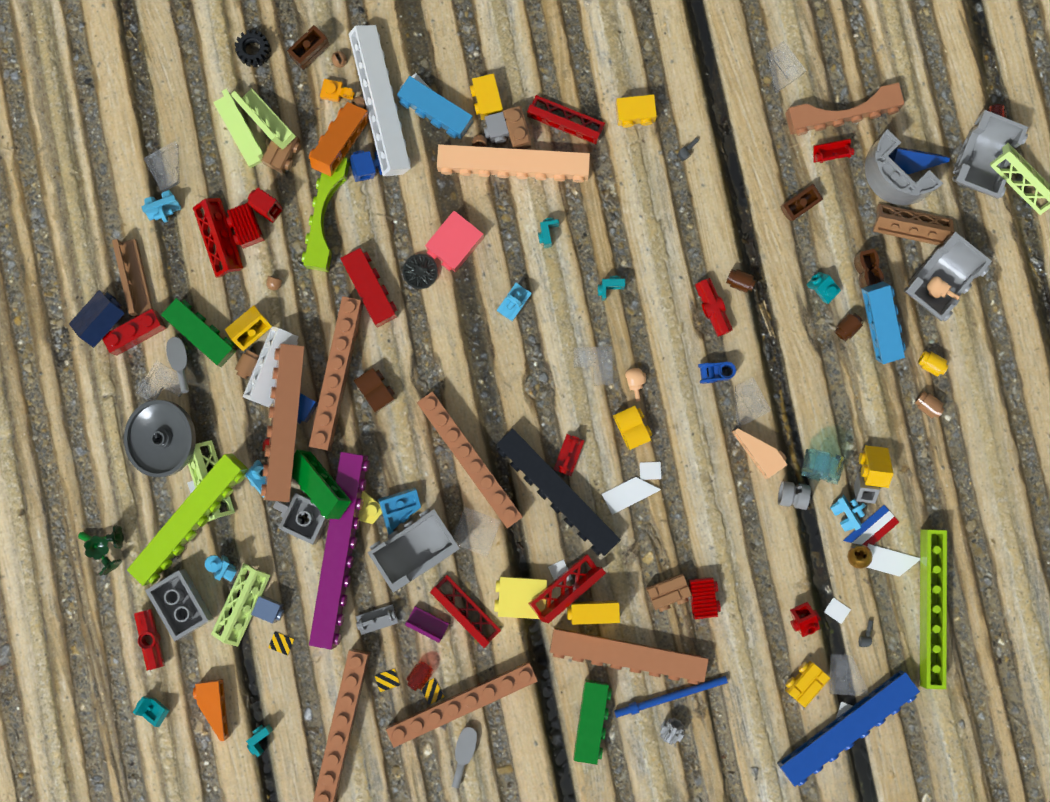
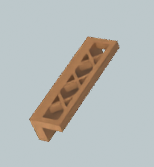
M878 204L873 232L942 246L944 245L943 242L954 233L953 219Z
M115 239L112 240L128 312L130 315L137 317L153 309L138 242L136 239L124 242Z

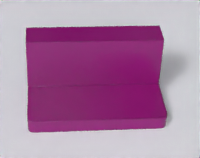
M415 606L405 626L440 643L450 623Z

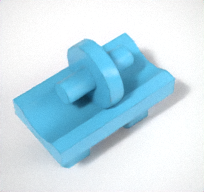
M170 190L162 192V199L156 200L155 197L144 199L145 205L141 207L149 220L162 218L163 222L166 223L169 222V215L182 209L180 203Z
M515 283L497 309V312L513 322L532 293L518 283Z
M256 460L245 475L250 485L254 486L261 494V486L265 484L266 476H263V464Z
M842 495L830 508L835 516L842 512L846 513L848 518L840 521L845 532L854 528L858 530L861 528L862 523L857 517L856 512L860 518L865 516L862 509L866 505L864 502L858 504L856 499L850 501L853 505L852 508L845 495Z
M210 555L205 560V568L209 572H213L215 579L220 581L223 577L232 581L237 570L235 569L236 566L229 563L228 557L222 555L220 559L216 555Z

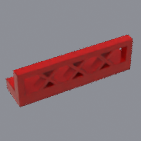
M538 95L535 96L532 105L530 104L527 110V117L595 145L605 125L602 121ZM537 102L545 104L547 110L536 107ZM560 110L563 112L565 117H560L558 115L553 114L552 112ZM573 117L580 118L582 124L580 125L578 123L570 121L569 119ZM595 124L600 127L598 131H595L586 126Z
M205 198L193 207V211L215 277L219 278L228 272L242 270L243 265L226 220L221 198ZM202 208H203V210H204V217L202 216V213H201V210H200V209H202ZM208 226H209V228H210V235L208 234V231H207ZM214 243H215V246H216V252H214V249H213ZM219 261H221L223 267L222 270H220Z
M585 554L528 604L541 622L549 624L602 578L606 572L602 567H596L589 555ZM586 561L591 569L586 574L580 573L581 565ZM570 574L576 575L575 583L572 586H567V577ZM555 587H561V595L558 598H551L552 590ZM541 599H546V608L541 612L535 604Z
M448 575L430 591L483 648L501 631ZM448 581L453 586V594H444L439 588ZM455 597H464L466 599V608H458L455 605ZM468 611H477L480 614V622H471L468 618ZM474 624H480V630ZM482 624L491 625L495 629L488 638L482 633Z

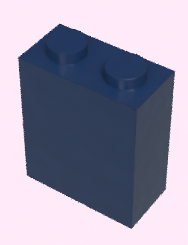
M98 290L72 319L69 325L79 338L94 348L124 315L123 310L120 308L122 305L108 291L103 293L101 290Z

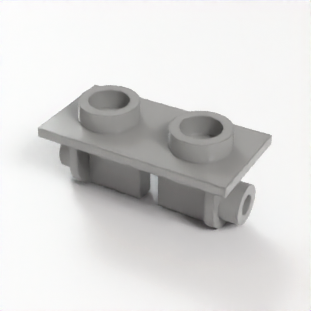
M393 604L356 616V625L361 635L398 623Z

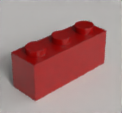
M150 309L108 332L102 340L109 353L118 356L162 332L167 327L160 314L154 309Z

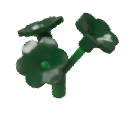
M114 525L113 532L103 537L97 535L90 536L84 532L78 534V538L85 542V555L89 558L93 557L95 560L102 559L101 562L105 567L99 573L100 576L109 574L122 562L121 559L111 562L108 557L104 556L109 552L108 542L113 541L115 548L121 549L123 547L124 535L121 526Z

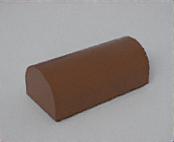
M811 184L780 207L785 217L793 221L821 202L823 198L815 185Z

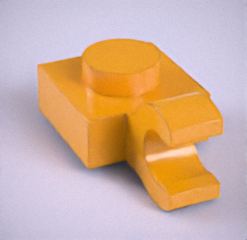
M324 79L320 98L339 102L340 97L352 100L354 99L355 92L351 88H343L342 82Z

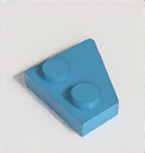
M416 488L378 499L388 535L393 533L399 524L407 521L411 514H414L421 508Z

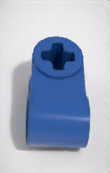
M731 362L698 364L701 372L700 384L728 381L736 374V367ZM723 367H729L732 372L730 376H725L722 374Z

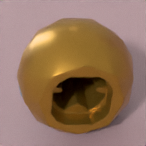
M861 544L851 547L847 555L850 565L858 569L868 567L873 558L870 549Z

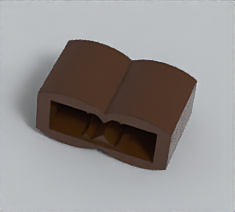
M870 249L858 253L854 258V265L860 274V287L864 288L884 282V275L879 268V256L876 250Z
M371 368L355 379L354 382L374 412L377 413L395 401L393 396L396 394L390 385L385 386L382 381L385 378L380 370L375 371L374 368Z

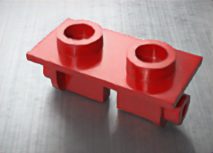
M851 139L813 145L814 163H823V161L844 157L850 158L851 155H854V148H851Z
M566 434L553 470L572 476L584 440Z

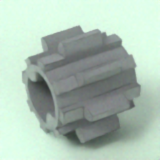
M669 718L668 721L664 720L661 725L660 737L663 738L664 742L671 745L673 743L676 744L677 741L681 742L684 737L685 726L676 718Z

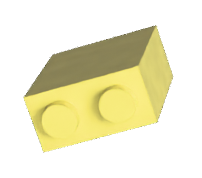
M500 576V581L496 580V592H499V600H495L494 612H498V617L539 619L528 603L547 587V579ZM541 599L535 604L541 612L545 609L546 599Z

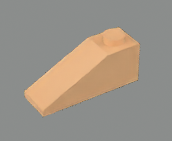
M740 429L732 431L765 479L770 478L788 465L785 462L787 458L782 451H778L776 448Z

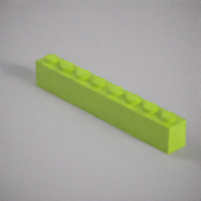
M233 453L224 454L129 566L127 571L142 586L156 583L160 579V573L168 569L173 563L171 560L185 549L184 545L187 541H191L197 535L196 531L199 527H203L209 521L208 517L210 514L216 512L221 507V501L232 494L234 491L232 488L244 480L248 468Z
M920 529V686L926 689H946L947 530Z

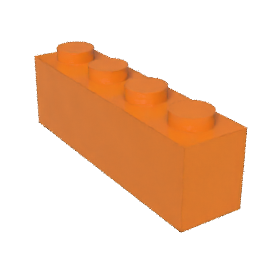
M349 102L343 108H340L337 118L329 124L327 132L320 137L318 145L309 154L312 169L330 177L334 174L367 125V110Z

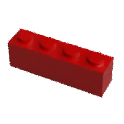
M358 248L341 257L340 259L375 326L378 328L397 318L395 312L398 310L393 301H388L386 296L389 293L385 285H380L377 280L381 277L376 268H371L369 262L372 260L368 252H363L361 248Z

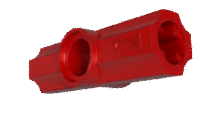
M705 279L695 284L702 301L703 312L706 318L710 320L716 336H723L733 331L725 313L724 302L717 295L711 279Z
M152 609L134 613L139 634L138 644L142 648L146 670L165 666L160 647L161 637L156 630ZM147 635L153 638L151 645L146 642Z

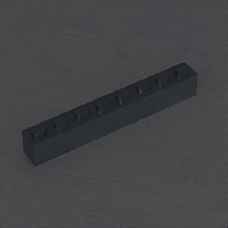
M513 428L496 444L499 447L496 451L503 458L507 456L512 461L510 465L517 472L521 470L525 474L523 479L530 486L534 484L539 489L537 493L544 500L548 498L552 502L550 507L557 514L561 512L565 516L563 520L571 528L575 526L579 530L577 535L584 542L587 539L592 544L590 548L598 556L600 554L605 556L621 541Z

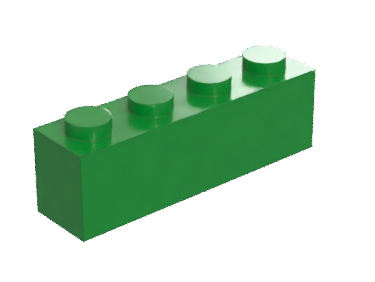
M176 298L161 316L212 362L222 368L236 352L233 348L234 343L227 337L223 339L219 335L220 330L213 324L211 326L205 323L206 318L199 312L195 314L191 310L193 306L185 299L180 301Z
M297 450L295 452L292 479L296 480L300 485V489L308 495L311 503L320 510V514L324 518L340 519L352 501L311 451Z
M592 680L584 681L573 760L576 762L597 765L598 759H602L603 748L600 747L601 740L605 739L606 728H603V722L608 719L609 708H606L607 700L610 701L612 692L608 683Z

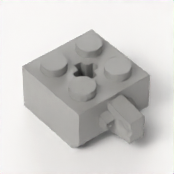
M295 493L292 501L286 504L276 501L273 508L282 512L280 517L283 518L279 529L312 545L317 544L328 519L320 514V510L311 503L310 498L300 493ZM308 514L309 522L303 523L304 519L302 516Z

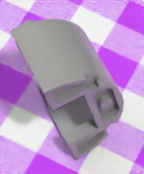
M984 110L974 123L977 126L972 131H969L962 145L953 170L956 177L953 176L952 180L999 199L1003 197L1006 191L1005 183L1007 180L1003 179L990 166V163L1003 154L1002 147L1007 143L1014 149L1023 145L1028 137V134H1026L1028 127ZM1005 159L998 166L1001 169H1007V166H1010V162Z
M887 129L872 145L866 156L865 175L867 182L874 193L884 201L895 205L918 203L939 188L943 182L930 170L918 181L914 182L888 156L901 142Z
M957 232L949 236L943 242L944 245L932 253L908 284L910 286L904 289L905 293L940 321H947L953 314L951 310L960 300H956L949 295L945 298L942 296L940 298L929 296L927 290L928 282L933 277L939 276L943 281L952 286L950 291L960 296L972 287L970 283L973 279L979 276L983 277L990 270L988 266L992 262Z
M425 510L419 514L421 518L417 522L412 520L404 525L405 529L400 533L396 530L387 536L388 541L383 543L378 541L370 546L371 551L368 554L393 593L460 549L435 510Z

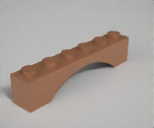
M895 83L880 87L869 100L848 110L831 111L803 104L788 108L785 115L790 135L797 134V136L808 133L809 130L822 131L831 125L839 127L844 125V122L851 121L852 123L862 121L863 118L870 117V119H874L884 113L892 115L898 113L905 103L900 85Z

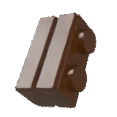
M315 25L287 50L290 58L302 70L310 65L330 45L327 37Z

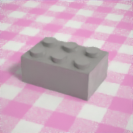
M185 569L178 570L145 590L174 641L184 638L214 619Z

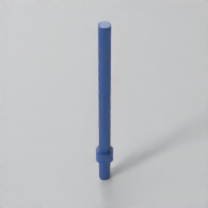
M722 676L639 703L635 701L629 703V706L614 710L615 716L618 718L628 714L634 715L639 713L640 710L727 684L728 681L726 676Z

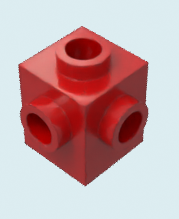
M808 602L790 609L793 619L790 623L794 631H799L802 637L813 634L820 629L818 623L820 617Z

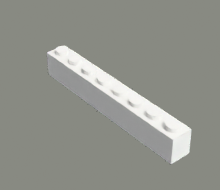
M358 25L349 32V38L382 175H403L411 168V161L407 155L406 141L403 139L402 124L399 121L398 108L394 102L393 87L390 85L389 71L384 61L385 54L381 48L380 34L377 32L376 25Z

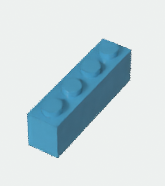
M411 76L408 77L397 93L399 103L403 107L414 109L415 114L423 119L425 117L428 118L433 126L439 129L442 127L454 139L456 137L462 139L473 123V116Z
M880 282L861 288L876 360L886 364L905 358L904 351L906 347L903 340H901L900 333H902V328L897 321L898 308L893 301L895 296L893 287L885 282Z

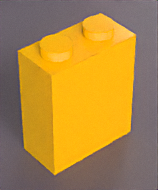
M617 600L573 602L570 607H567V618L571 620L572 625L620 623L619 602Z

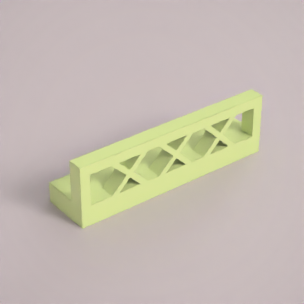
M252 88L243 97L235 91L231 94L264 133L282 150L296 137Z
M224 89L222 91L224 97L213 103L245 161L252 168L262 162L261 159L264 153L227 89Z
M1007 143L1002 147L1003 154L993 160L990 166L1003 179L1007 180L1006 182L1041 215L1050 208V184ZM1007 159L1010 162V169H1001L998 164ZM1012 173H1021L1023 175L1022 181H1013L1011 179ZM1024 186H1034L1035 193H1025ZM1037 198H1046L1049 201L1042 207L1036 204Z
M212 440L195 444L194 453L188 462L195 488L208 474L206 469L208 464L214 467L218 462ZM200 447H208L210 453L208 458L202 455ZM230 496L222 500L226 504L228 511L220 513L218 509L210 514L208 517L209 521L235 513Z
M243 563L211 635L223 643L238 647L251 620V613L258 597L262 595L271 575ZM247 571H250L248 578L245 580ZM240 590L241 593H240L239 597L237 598V593H238V591ZM232 607V613L229 616V610ZM224 625V630L221 635L219 634L222 626Z

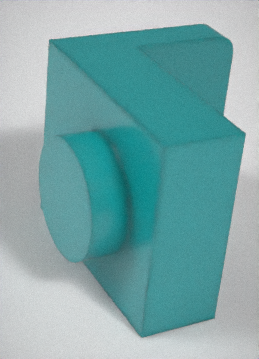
M546 218L543 222H540L541 232H538V239L540 244L543 243L544 248L552 247L549 229L559 227V219Z
M821 272L813 275L807 283L808 288L815 290L826 304H829L841 291L830 275Z
M610 276L609 279H602L601 284H598V296H601V301L606 300V290H624L625 279H621L620 276Z
M143 696L138 701L133 713L143 716L154 727H160L170 710L156 698Z
M270 724L266 727L260 725L252 731L254 735L246 741L248 743L247 748L252 755L255 754L259 757L264 752L258 742L273 731Z

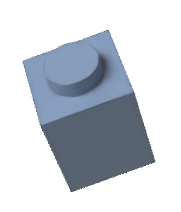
M262 595L258 597L251 615L273 624L277 620H281L284 614L282 609L284 604Z

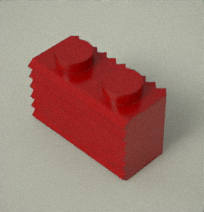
M260 188L252 190L248 196L247 203L257 213L272 223L275 222L283 210V207L276 198H273V196H270Z
M248 203L227 210L229 216L226 217L229 227L234 228L236 234H233V238L237 245L244 249L265 241L254 211Z
M713 577L688 579L689 590L692 595L690 599L693 619L718 617V612H721L720 601L716 600L715 594L718 592L717 581H714Z

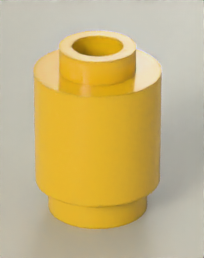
M926 350L922 353L917 363L921 365L922 369L937 377L940 374L944 375L949 366L946 359Z

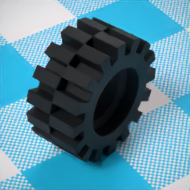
M246 30L247 34L245 35L242 32V37H237L236 39L238 43L235 42L237 56L243 64L246 63L249 67L251 65L253 68L257 67L256 64L262 66V62L266 63L268 61L266 58L271 56L269 53L271 48L267 38L260 31L257 33L256 30H252V32ZM252 42L260 45V50L255 55H250L246 52V47Z

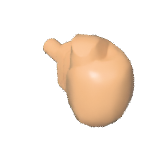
M939 276L933 277L927 284L929 296L933 298H940L941 296L945 298L947 295L956 300L960 298L959 295L950 291L952 286L943 281Z
M632 368L626 371L625 377L627 378L629 389L634 390L635 399L638 402L641 401L639 389H642V384L646 382V373L642 372L640 368Z

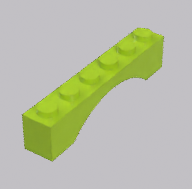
M348 158L342 160L331 177L321 173V178L317 179L316 189H318L317 196H314L312 204L314 213L309 218L310 233H307L305 238L307 249L302 254V262L307 269L329 272L332 252L325 238L324 217L332 196L347 181L350 166Z

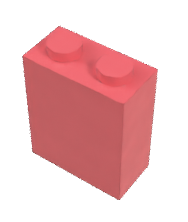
M453 211L425 245L428 250L426 253L434 260L438 258L442 261L441 265L450 272L452 269L456 273L484 239V234L457 212Z

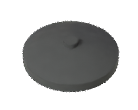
M167 400L148 401L140 405L129 417L124 432L125 451L130 462L141 473L151 477L174 475L188 464L194 453L196 444L194 424L189 414L178 404Z

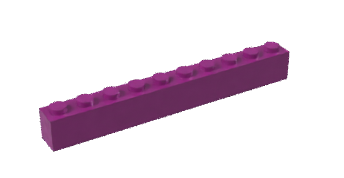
M341 452L336 483L352 502L340 519L329 520L309 646L332 650L340 644L341 634L339 630L344 622L342 611L343 606L345 607L347 603L346 587H349L351 580L349 569L352 568L354 562L352 551L357 544L355 533L360 525L358 515L359 510L363 507L361 496L362 491L366 488L365 472L368 471L370 465L367 455Z

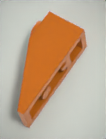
M223 679L196 683L193 688V697L197 700L198 707L218 739L225 741L229 738Z

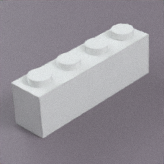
M272 326L243 394L244 398L266 407L273 403V398H270L271 387H275V379H272L273 367L277 368V360H274L275 348H278L280 344L297 345L298 336Z

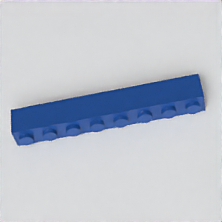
M898 671L779 761L777 765L794 787L803 785L808 780V776L812 773L817 774L820 772L824 764L828 761L836 760L841 751L853 747L857 739L864 738L870 733V729L874 726L882 725L886 721V717L890 714L898 713L901 710V706L906 702L910 703L917 698L916 695L920 692L906 672Z

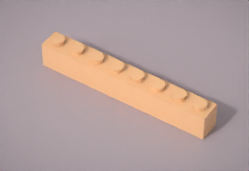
M438 144L437 170L444 175H451L453 172L460 173L462 176L479 174L481 177L497 175L499 178L516 176L518 179H527L528 177H535L536 180L554 178L555 181L560 182L565 181V179H572L573 182L582 183L584 180H588L590 153Z

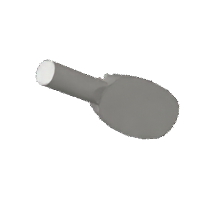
M172 337L168 340L166 346L168 361L172 369L177 371L181 393H188L189 388L185 374L187 367L186 349L180 338Z
M466 727L462 730L456 744L455 759L458 763L452 783L454 788L460 787L464 767L470 762L476 748L477 733L472 727Z

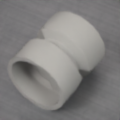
M782 481L778 493V505L786 507L793 505L794 508L806 510L811 495L810 485L798 484L795 486L793 482Z

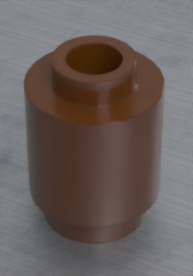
M731 269L726 283L730 284L732 288L747 293L748 290L752 291L756 280H753L754 275L739 269Z
M848 313L836 326L837 329L834 332L840 339L846 342L863 326L861 322L863 320L856 313Z

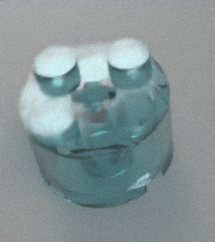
M806 449L801 476L816 481L821 479L827 483L838 485L845 457L837 454L836 457H833L829 452Z

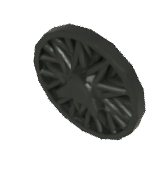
M417 254L408 258L402 271L404 280L415 289L430 287L434 284L438 275L437 264L431 257L424 254Z

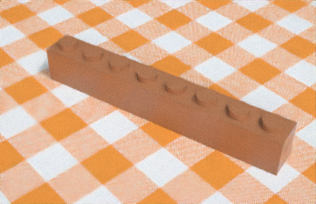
M342 296L309 447L330 452L332 450L364 303L359 299Z
M280 344L278 348H275L274 352L277 368L273 367L272 379H275V387H271L270 398H273V406H269L268 418H271V426H267L266 437H270L269 445L265 446L264 456L268 457L267 465L263 466V476H266L265 484L261 486V496H264V500L290 501L304 346Z
M431 392L419 400L417 404L506 528H509L523 518L435 394Z
M559 628L553 629L549 650L550 653H553V657L564 659L565 656H570L573 661L583 662L586 659L591 660L593 665L603 666V663L611 664L610 668L622 670V667L630 668V672L641 673V670L648 671L650 676L660 677L663 674L668 675V679L675 681L684 678L687 679L688 683L699 685V682H705L708 658L704 656Z
M354 648L348 651L313 802H336L371 652Z
M530 661L395 722L386 728V732L393 748L536 683L538 678Z

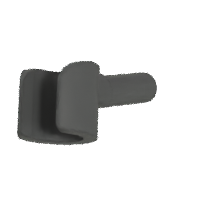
M695 138L689 145L681 148L678 152L681 161H685L691 156L689 150L699 141L698 138Z
M871 620L868 621L865 636H859V647H869L872 644L871 630L873 621Z

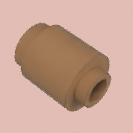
M246 350L235 367V370L238 371L236 375L246 380L248 376L251 377L259 355Z
M925 391L914 402L917 408L931 419L934 417L938 418L945 410L943 402L931 393L927 394Z

